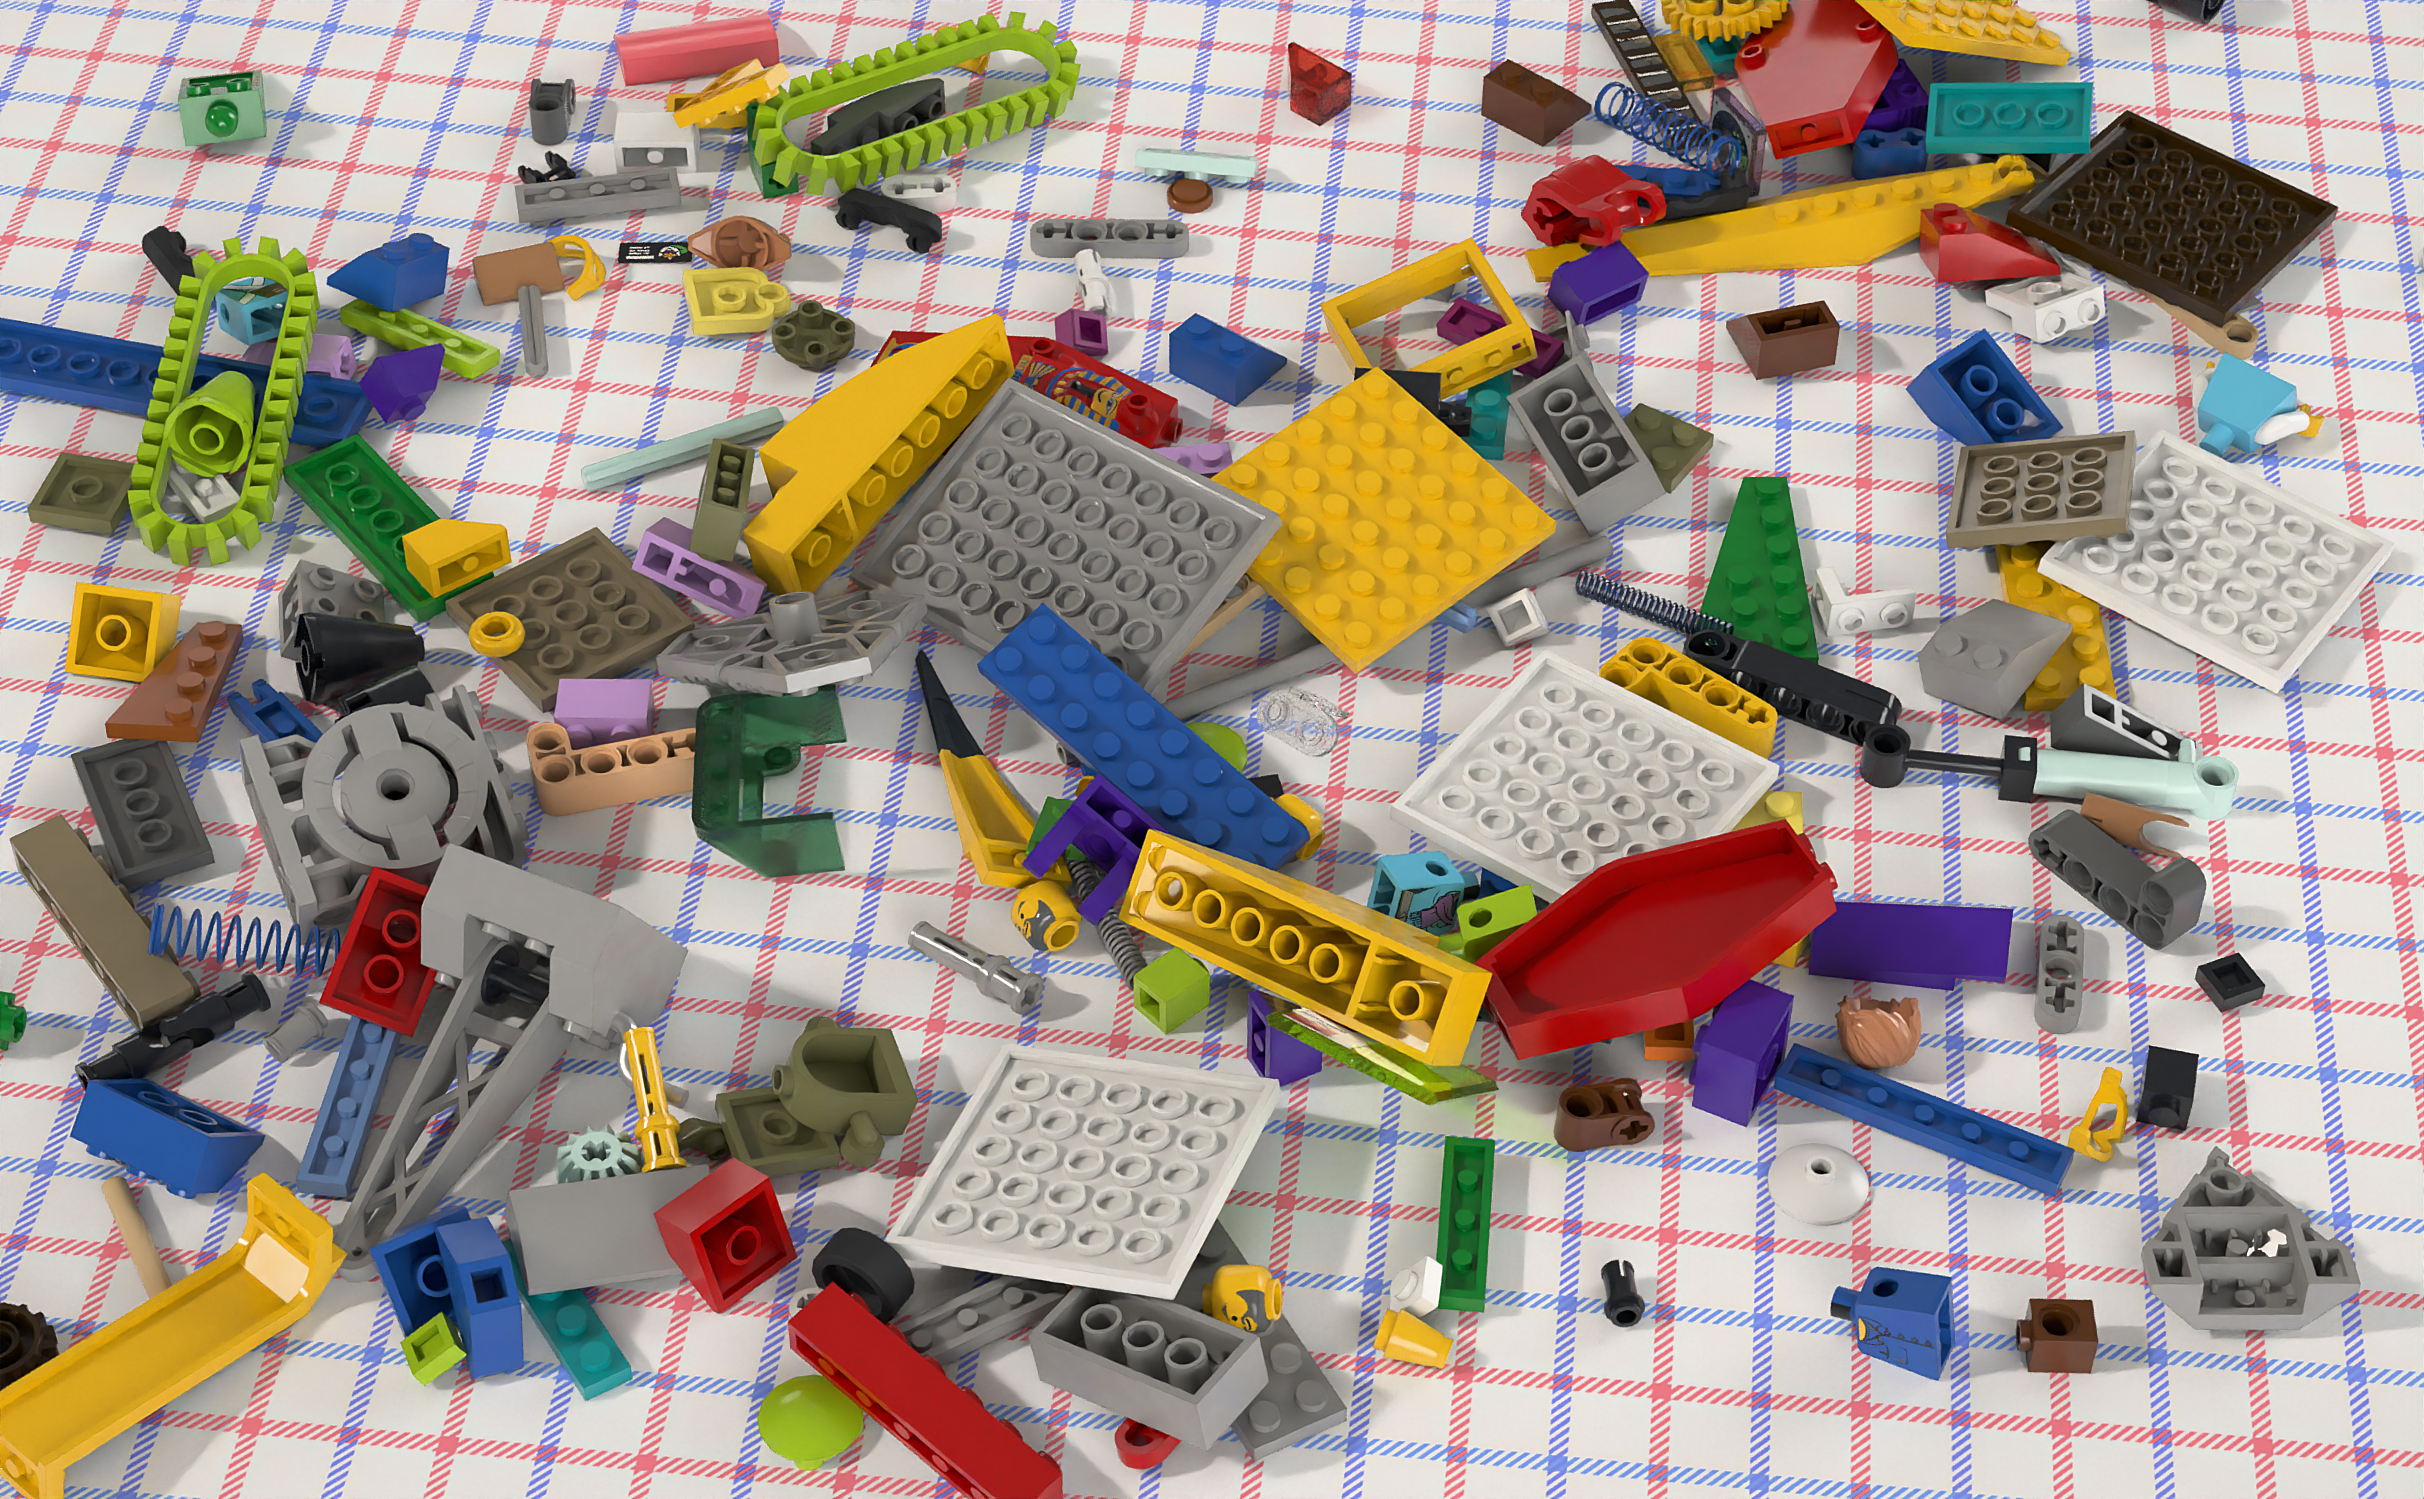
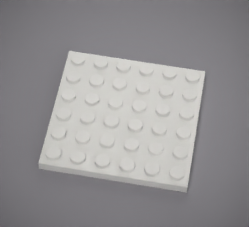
M2160 429L2136 455L2127 533L2118 534L2111 538L2089 536L2077 537L2065 542H2056L2041 558L2037 572L2094 600L2100 605H2104L2128 617L2137 624L2143 625L2173 640L2175 643L2187 647L2216 664L2244 676L2257 685L2278 693L2387 561L2395 543Z
M1543 649L1391 805L1390 819L1519 887L1531 884L1533 894L1553 903L1596 869L1616 859L1731 832L1778 779L1780 766Z
M1003 1044L884 1241L894 1248L903 1259L1174 1300L1281 1097L1279 1079Z

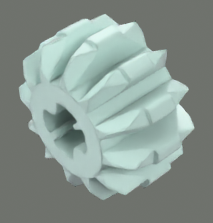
M610 1124L601 1131H594L587 1125L584 1135L580 1136L569 1133L567 1145L558 1147V1154L556 1156L557 1169L555 1172L558 1184L641 1173V1153L637 1149V1144H632V1139L627 1131L615 1134Z

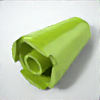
M236 371L223 372L177 404L168 415L163 432L165 442L168 440L173 450L171 455L174 460L189 472L204 477H217L218 473L231 471V474L237 471L247 460L252 448L255 388L247 376Z

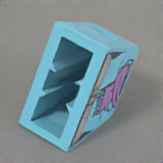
M1440 851L1381 856L1378 859L1366 907L1401 920L1433 935L1440 936L1448 933L1454 927L1460 902L1479 897L1480 885L1472 871L1459 873L1447 855Z

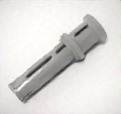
M926 921L919 922L909 935L908 945H910V949L918 951L948 969L976 982L977 988L982 995L990 998L996 996L1011 1004V1009L1017 1014L1024 1015L1029 1013L1040 999L1044 986L1042 977L1032 972L1026 974L1012 967L1010 960L1004 956L994 955L989 957L966 945L964 942L936 929Z

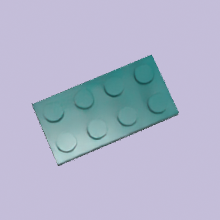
M2093 82L1930 83L1925 141L1926 153H2090Z

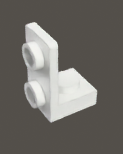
M1833 566L1815 569L1811 603L1826 637L1908 626L1913 621L1917 594L1913 587L1849 596L1846 584L1839 582Z

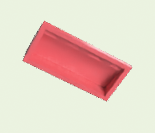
M768 14L614 35L625 86L724 73L755 58H758L762 67L774 66L780 63L778 38Z

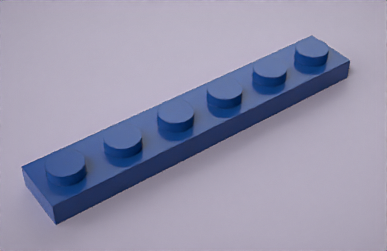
M1797 1043L1793 1044L1775 1077L1774 1089L2054 1197L2073 1161L2075 1149Z

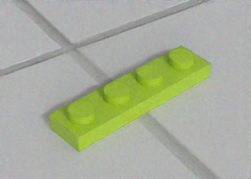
M358 298L341 307V323L351 326L363 334L371 335L390 343L395 348L407 351L441 343L445 349L442 366L456 372L461 377L473 380L499 364L500 349L404 308L391 313Z

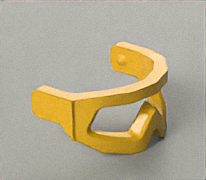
M560 235L547 241L553 243L557 256L582 258L586 261L579 279L566 290L573 301H577L588 291L596 290L604 283L607 272L606 268L585 239L577 235ZM565 245H575L583 250L565 249ZM594 264L596 266V274L594 273Z
M2111 1067L2105 1068L2099 1088L2090 1102L2080 1126L2074 1125L2069 1136L2067 1147L2075 1149V1152L2086 1155L2101 1163L2110 1161L2114 1157L2113 1147L2110 1144L2122 1142L2125 1133L2128 1106L2127 1095L2120 1086L2123 1076L2122 1072ZM2101 1103L2116 1104L2118 1108L2113 1128L2092 1133L2094 1142L2100 1148L2097 1151L2089 1145L2091 1136L2089 1129Z

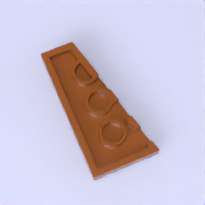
M220 621L197 622L105 722L107 738L199 743L243 642L242 624H225Z

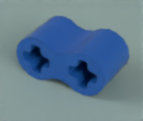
M1904 128L1891 133L1878 130H1864L1860 132L1854 142L1851 175L1860 181L1926 172L1929 154L1926 153V132L1917 128Z

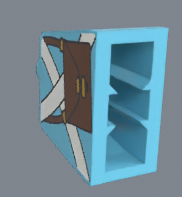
M252 277L225 285L215 295L218 322L221 330L246 345L278 337L289 292L280 283L264 277Z

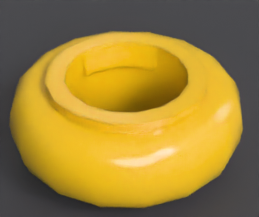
M491 612L477 618L472 623L468 637L471 647L478 654L499 658L508 656L520 648L525 638L523 623L515 615L507 612ZM494 633H505L501 636L496 637L489 636Z

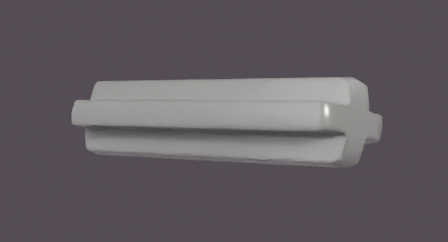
M534 284L530 287L523 285L518 290L526 373L531 377L537 374L544 376L549 368L540 288Z

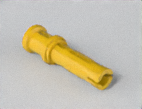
M638 1027L623 1034L640 1119L636 1122L634 1134L635 1138L641 1141L645 1160V1165L641 1168L642 1173L687 1167L686 1160L680 1158L676 1134L680 1131L679 1121L674 1115L669 1114L663 1074L655 1041L656 1034L651 1027ZM644 1063L646 1064V1070H647V1075H648V1080H649V1086H650V1091H651L650 1094H649V1089H648V1083H647V1078H646Z

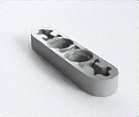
M1043 219L1031 226L1030 244L1031 250L1036 255L1045 258H1075L1078 252L1084 249H1092L1093 254L1097 251L1100 258L1173 259L1184 256L1188 252L1189 229L1184 223L1177 220ZM1091 236L1097 237L1099 239L1086 241L1081 240L1080 238ZM1137 237L1139 239L1136 241H1125L1121 238Z

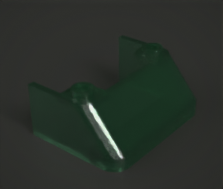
M836 684L818 686L816 693L802 697H794L790 693H783L782 697H777L770 694L764 695L750 692L715 696L700 705L696 715L691 814L695 833L700 840L764 877L772 878L845 870L844 856L833 812L763 819L764 777L784 775L794 770L801 760V747L847 742V733Z

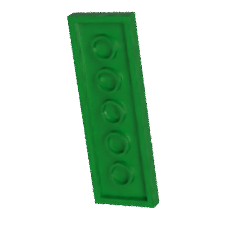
M358 433L282 468L284 481L418 623L446 611V600L494 577V573L490 572L435 599L407 569L402 536L441 518Z

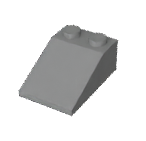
M1993 598L1941 625L1919 652L1917 657L1924 693L2003 720L2073 631L2072 624Z

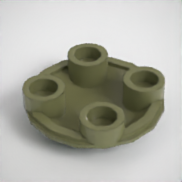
M807 300L800 303L798 310L781 318L772 327L771 332L772 343L776 352L786 361L805 367H822L834 364L849 354L855 342L854 322L844 318L839 313L823 308L822 304L815 300Z

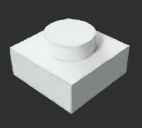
M1426 1256L1411 1267L1399 1271L1390 1286V1309L1400 1313L1402 1308L1419 1319L1438 1307L1443 1265Z

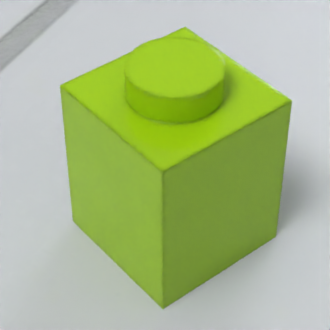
M1177 946L1133 975L1134 1008L1165 1034H1168L1210 1005V973L1199 959L1191 958Z

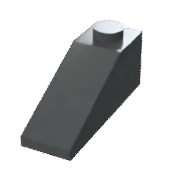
M2083 683L2050 715L2051 747L2056 750L2179 762L2178 751L2180 749V742L2183 739L2189 738L2086 683Z

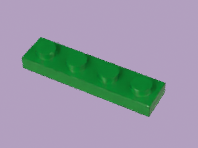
M1445 1136L1436 1262L1443 1265L1438 1307L1435 1309L1484 1313L1495 1140Z

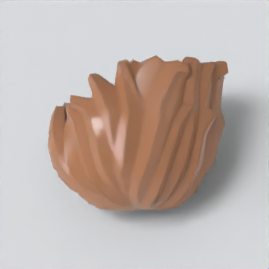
M1844 996L1843 1001L1837 1004L1841 1009L1835 1014L1842 1049L1859 1066L1868 1069L1893 1068L1906 1064L1914 1056L1921 1040L1919 1000L1904 997L1901 1003H1899L1894 998L1888 1002Z

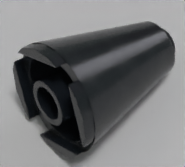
M314 612L297 615L294 629V648L300 647L301 662H297L295 665L299 687L306 702L320 703L347 694L364 685L371 686L373 681L409 664L417 667L418 662L424 661L425 646L423 638L420 634L416 635L411 626Z

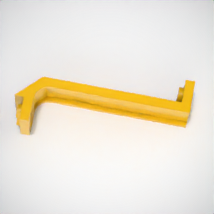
M265 1172L247 1181V1224L242 1236L229 1251L0 1391V1475L26 1499H64L63 1481L66 1478L64 1471L66 1467L305 1317L348 1254L332 1241L333 1227H331L328 1220L320 1213H314L296 1198L291 1189L285 1185L278 1184Z

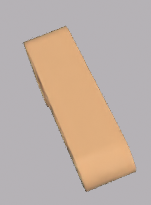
M552 722L541 723L531 728L526 735L530 771L539 807L544 813L554 817L699 790L710 786L717 778L714 738L710 732L701 728H687L573 751L567 731L559 724Z

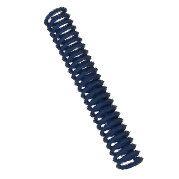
M1587 570L1580 572L1577 577L1576 591L1578 595L1602 602L1605 605L1608 604V606H1613L1615 609L1619 608L1621 611L1638 615L1640 618L1644 617V619H1649L1651 622L1662 624L1665 627L1668 626L1671 629L1674 628L1676 631L1680 630L1681 633L1686 632L1687 635L1699 632L1704 618L1705 623L1701 631L1706 630L1711 621L1709 629H1714L1718 622L1717 630L1720 631L1724 624L1722 632L1726 633L1730 627L1728 634H1733L1734 626L1732 622L1727 624L1726 620L1721 621L1720 618L1709 617L1707 613L1702 614L1701 611L1696 613L1695 609L1684 608L1682 604L1678 606L1677 602L1672 604L1671 600L1666 601L1665 598L1660 599L1659 596L1648 595L1646 591L1642 593L1640 589L1635 590V587L1630 588L1629 585L1618 584L1615 580L1612 582L1610 578L1605 579L1604 576L1594 575L1593 572L1588 573ZM1585 574V577H1584V579H1583L1582 585L1580 586V588L1582 589V591H1580V589H1579L1580 580H1581L1582 576ZM1591 576V579H1590V581H1589L1588 587H1587L1586 590H1585V586H1586V584H1587L1588 578ZM1597 578V581H1596V583H1595L1594 589H1593L1592 592H1591V588H1592V586H1593L1594 580ZM1602 581V586H1601V588H1600V591H1599L1598 594H1597V590H1598V588H1599L1600 582ZM1608 583V588L1603 596L1606 584ZM1613 585H1614V590H1613V592H1612L1611 597L1609 598L1611 589H1612V587H1613ZM1619 587H1620L1619 595H1618L1617 599L1615 600L1617 591H1618V589H1619ZM1626 590L1625 597H1624L1623 601L1621 602L1623 593H1624V591ZM1632 592L1630 602L1627 604L1629 595ZM1638 594L1637 602L1633 607L1634 600L1636 598V595ZM1643 596H1644L1643 604H1642V606L1640 607L1641 600H1642V598H1643ZM1650 599L1649 606H1648V608H1647V610H1646L1647 602H1648V600ZM1657 600L1656 606L1652 612L1653 604ZM1663 602L1661 611H1660V613L1658 614L1659 607H1660L1661 603ZM1669 604L1668 611H1667L1666 615L1664 616L1665 609H1666L1667 605ZM1675 607L1674 613L1670 619L1672 609ZM1681 609L1680 616H1679L1678 620L1676 621L1677 614H1678L1679 610ZM1686 611H1687L1686 618H1685L1684 622L1682 623L1684 614H1685ZM1692 613H1693V617H1692L1691 623H1690L1689 626H1688L1689 619H1690V617H1691V615H1692ZM1699 616L1698 623H1697L1696 627L1694 628L1696 619H1697V617ZM1713 638L1706 639L1707 642L1717 644Z

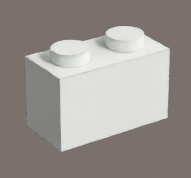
M617 112L613 139L617 173L676 167L677 173H697L700 151L699 128L693 123L680 129L672 116L675 112Z

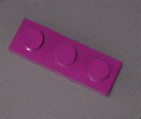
M1461 297L1455 301L1436 324L1438 336L1461 346L1507 326L1500 314ZM1531 328L1538 358L1513 369L1538 379L1549 373L1565 354L1564 342ZM1518 343L1512 346V349L1515 350L1520 348L1521 346Z

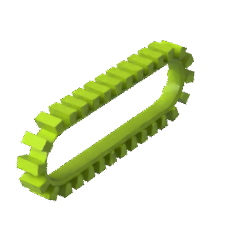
M1010 11L1006 28H999L993 13H989L978 18L977 26H975L971 19L959 23L956 33L952 26L938 30L936 40H934L931 33L917 37L915 48L911 40L896 44L894 54L890 47L875 51L873 61L869 54L854 58L853 68H851L847 60L833 65L831 75L827 68L812 72L810 83L806 75L793 78L790 81L788 92L779 85V94L767 100L765 105L761 103L758 105L751 139L756 140L754 156L760 166L776 161L773 179L788 187L796 172L809 177L806 194L823 196L826 178L835 177V182L841 194L856 188L858 178L862 186L877 182L879 171L883 178L886 179L899 173L900 164H902L906 172L919 167L921 157H923L926 164L940 160L942 150H944L947 157L960 153L963 142L969 150L982 145L984 135L989 143L1002 138L1004 129H1006L1008 135L1023 131L1025 121L1029 128L1043 124L1046 112L1053 119L1057 118L1065 112L1068 99H1073L1081 64H1074L1078 50L1071 39L1056 44L1054 47L1058 27L1045 19L1037 33L1022 29L1026 13ZM998 50H1014L1029 54L1040 61L1050 75V79L1043 84L836 155L822 156L802 151L794 146L782 131V127L793 119Z
M240 236L223 240L226 260L217 264L216 260L203 250L192 260L196 278L186 275L181 277L179 285L180 296L177 295L174 305L175 316L171 317L168 328L170 337L166 336L163 348L165 358L161 357L158 368L159 379L156 378L152 391L154 400L150 399L147 411L149 421L145 420L142 431L143 442H139L136 454L138 464L134 463L131 474L133 490H128L129 506L135 529L139 528L143 544L152 553L156 554L167 543L172 563L190 566L193 547H207L212 566L228 562L230 559L226 546L227 540L236 536V539L249 551L262 540L258 521L272 523L275 510L273 502L277 501L279 492L278 480L281 481L283 459H286L289 449L288 437L291 438L294 427L293 416L296 417L298 396H301L304 383L303 375H306L309 362L307 354L311 353L313 344L312 334H315L317 327L316 309H320L314 271L309 272L306 256L294 247L281 259L278 239L260 236L258 254H243ZM245 277L272 279L284 286L289 294L241 498L230 513L214 522L206 524L178 522L170 518L161 509L173 461L171 455L173 450L168 440L165 442L163 432L166 419L172 409L189 396L212 300L219 290L237 279Z

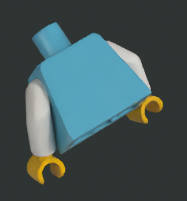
M2226 352L2221 357L2216 369L2215 363L2209 361L2206 370L2197 375L2192 381V407L2198 414L2199 428L2207 433L2199 446L2201 449L2220 458L2230 445L2246 453H2252L2262 444H2270L2290 434L2299 433L2305 437H2314L2318 434L2325 418L2323 415H2310L2311 407L2307 404H2303L2300 410L2296 411L2297 393L2295 385Z

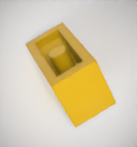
M439 519L402 536L408 571L434 599L512 562L507 529L501 524Z

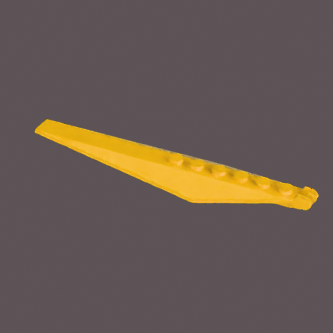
M2022 155L2002 156L1995 164L1991 162L1825 185L1748 202L1746 207L1671 219L1621 230L1623 236L1620 241L1649 272L1648 277L1862 266L1920 237L1921 209H1934V205L1938 203H1953L1958 205V207L1971 211L1984 203L2005 200L2006 197L2029 192L2035 185L2036 180L2031 170L2028 171L2026 169L2028 166ZM1571 241L1558 246L1526 251L1525 258L1536 283L1551 282L1552 274L1559 265L1566 261L1573 262L1582 258L1599 246L1584 244L1579 247L1577 241Z

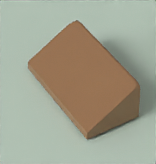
M552 242L477 256L472 260L475 282L484 306L518 299V290L523 285L530 287L534 284L540 288L541 294L565 289Z

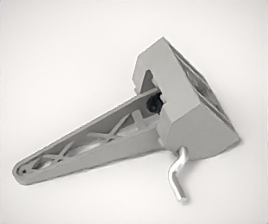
M449 842L421 906V964L437 972L434 979L435 982L453 989L456 993L333 1239L336 1245L348 1253L337 1269L339 1275L345 1280L355 1283L366 1282L378 1275L369 1248L405 1226L424 1219L430 1214L562 1057L574 1036L579 1037V1040L603 1050H607L609 1043L620 1046L617 1057L618 1072L626 1086L634 1090L623 1034L634 1028L649 1027L663 1013L689 950L622 906ZM537 965H540L550 970V979L531 971ZM510 996L540 1007L524 1031L492 1019L499 1006L506 1002ZM479 1038L510 1049V1052L499 1067L469 1082L467 1057ZM457 1075L458 1088L446 1093ZM646 1075L647 1083H648V1089H649V1094H650L651 1091H650V1086H649L648 1075ZM664 1082L667 1104L683 1109L688 1101L689 1091ZM482 1091L472 1106H470V1096ZM459 1103L460 1123L430 1166L407 1177L406 1158L430 1118ZM396 1199L397 1213L388 1226L367 1238L366 1224L374 1211ZM362 1252L360 1255L355 1256L356 1253Z

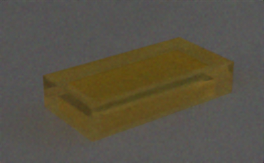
M1681 32L1652 37L1684 93L1714 88L1715 74L1690 35L1682 37Z

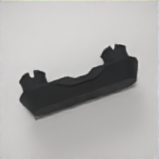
M1733 168L1732 176H1730L1728 169L1721 171L1718 175L1720 177V189L1705 191L1699 197L1684 198L1680 195L1665 197L1664 184L1660 181H1652L1653 184H1656L1662 190L1666 202V215L1658 221L1746 207L1752 187L1745 184V171L1740 168ZM1640 196V201L1637 202L1638 207L1651 209L1649 202Z
M853 188L838 199V204L841 208L837 215H835V219L843 228L848 227L849 230L858 229L862 219L882 226L891 224L900 227L904 233L909 234L908 238L905 239L908 248L914 252L919 251L920 254L928 253L932 244L940 242L942 239V220L932 212L860 188Z
M158 226L143 236L142 249L175 293L180 296L179 285L182 275L196 278L192 258L184 254L186 250L185 238L179 231L170 232L165 226Z

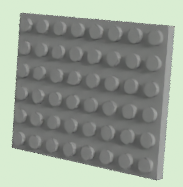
M1008 377L849 576L855 585L864 590L876 589L925 595L928 613L921 621L984 656L992 651L1035 609L1044 603L1151 695L1283 523L1278 513Z

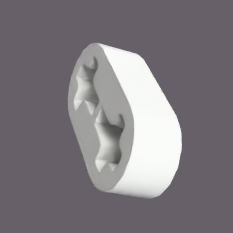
M944 174L893 176L884 180L880 187L881 196L932 213L947 212L953 209L958 202L956 180Z

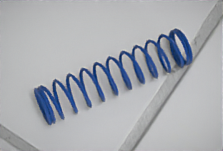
M1617 81L1610 82L1598 93L1594 111L1599 121L1612 125L1615 129L1622 130L1625 134L1634 136L1635 139L1644 141L1649 146H1655L1657 150L1666 152L1671 157H1677L1679 161L1688 163L1693 168H1699L1701 172L1709 174L1720 180V177L1715 173L1729 162L1735 145V158L1728 168L1730 175L1733 173V168H1737L1742 152L1741 145L1737 139L1728 135L1722 136L1720 131L1711 130L1705 124L1700 125L1696 119H1689L1683 113L1678 114L1673 108L1667 109L1665 104L1656 103L1650 97L1645 98L1643 93H1634L1632 88L1626 87ZM1619 86L1621 89L1615 93L1609 105V118L1605 119L1600 110L1601 101L1608 90ZM1623 91V101L1620 109L1615 115L1611 116L1613 102L1617 95ZM1635 96H1640L1642 100L1637 103L1632 111L1630 125L1623 126L1622 121L1630 114L1634 106ZM1632 98L1630 108L1628 109L1627 113L1622 117V114L1625 112L1626 107L1628 105V100ZM1646 101H1650L1653 105L1643 116L1641 130L1634 132L1633 126L1641 119ZM1643 103L1638 118L1633 122L1636 110ZM1656 107H1662L1664 111L1656 118L1652 128V135L1645 137L1644 131L1653 122L1657 111ZM1654 108L1649 123L1644 127L1647 115ZM1667 112H1672L1675 116L1669 120L1665 127L1663 141L1656 143L1655 136L1663 129L1667 120ZM1664 114L1663 122L1660 128L1655 132L1657 122ZM1678 118H1684L1685 122L1676 132L1674 146L1667 148L1666 142L1673 136L1678 125ZM1675 120L1674 128L1666 138L1668 128L1672 121ZM1689 123H1695L1697 127L1688 136L1685 151L1678 153L1677 147L1687 136ZM1686 125L1685 133L1682 136L1681 140L1677 143L1679 133ZM1700 128H1705L1708 133L1700 140L1696 150V157L1689 159L1688 152L1696 145L1700 135ZM1697 131L1693 144L1688 148L1691 137ZM1711 134H1717L1719 138L1711 146L1707 162L1700 164L1699 158L1709 147ZM1708 136L1707 144L1704 147L1703 151L1699 154L1701 145L1704 142L1705 138ZM1730 142L1731 149L1726 161L1719 168L1713 170L1712 163L1721 151L1722 145Z
M157 903L154 907L147 953L154 956L158 954L159 957L164 955L177 915L176 951L179 960L182 959L186 953L197 917L196 956L197 960L201 962L206 955L217 919V963L220 965L224 962L236 924V963L238 967L243 966L256 926V967L260 970L264 966L276 927V971L280 973L283 970L296 929V974L299 976L303 972L315 933V975L319 978L322 976L334 935L336 961L340 951V934L337 928L332 929L320 963V929L317 925L313 926L308 935L301 959L300 925L295 922L289 931L281 957L280 922L276 919L271 924L261 956V921L258 917H255L250 925L241 955V917L236 914L230 923L221 953L222 921L221 914L217 911L212 916L201 951L202 916L201 911L197 908L190 919L181 949L182 912L181 908L176 906L171 914L161 947L165 906L164 904L159 905Z

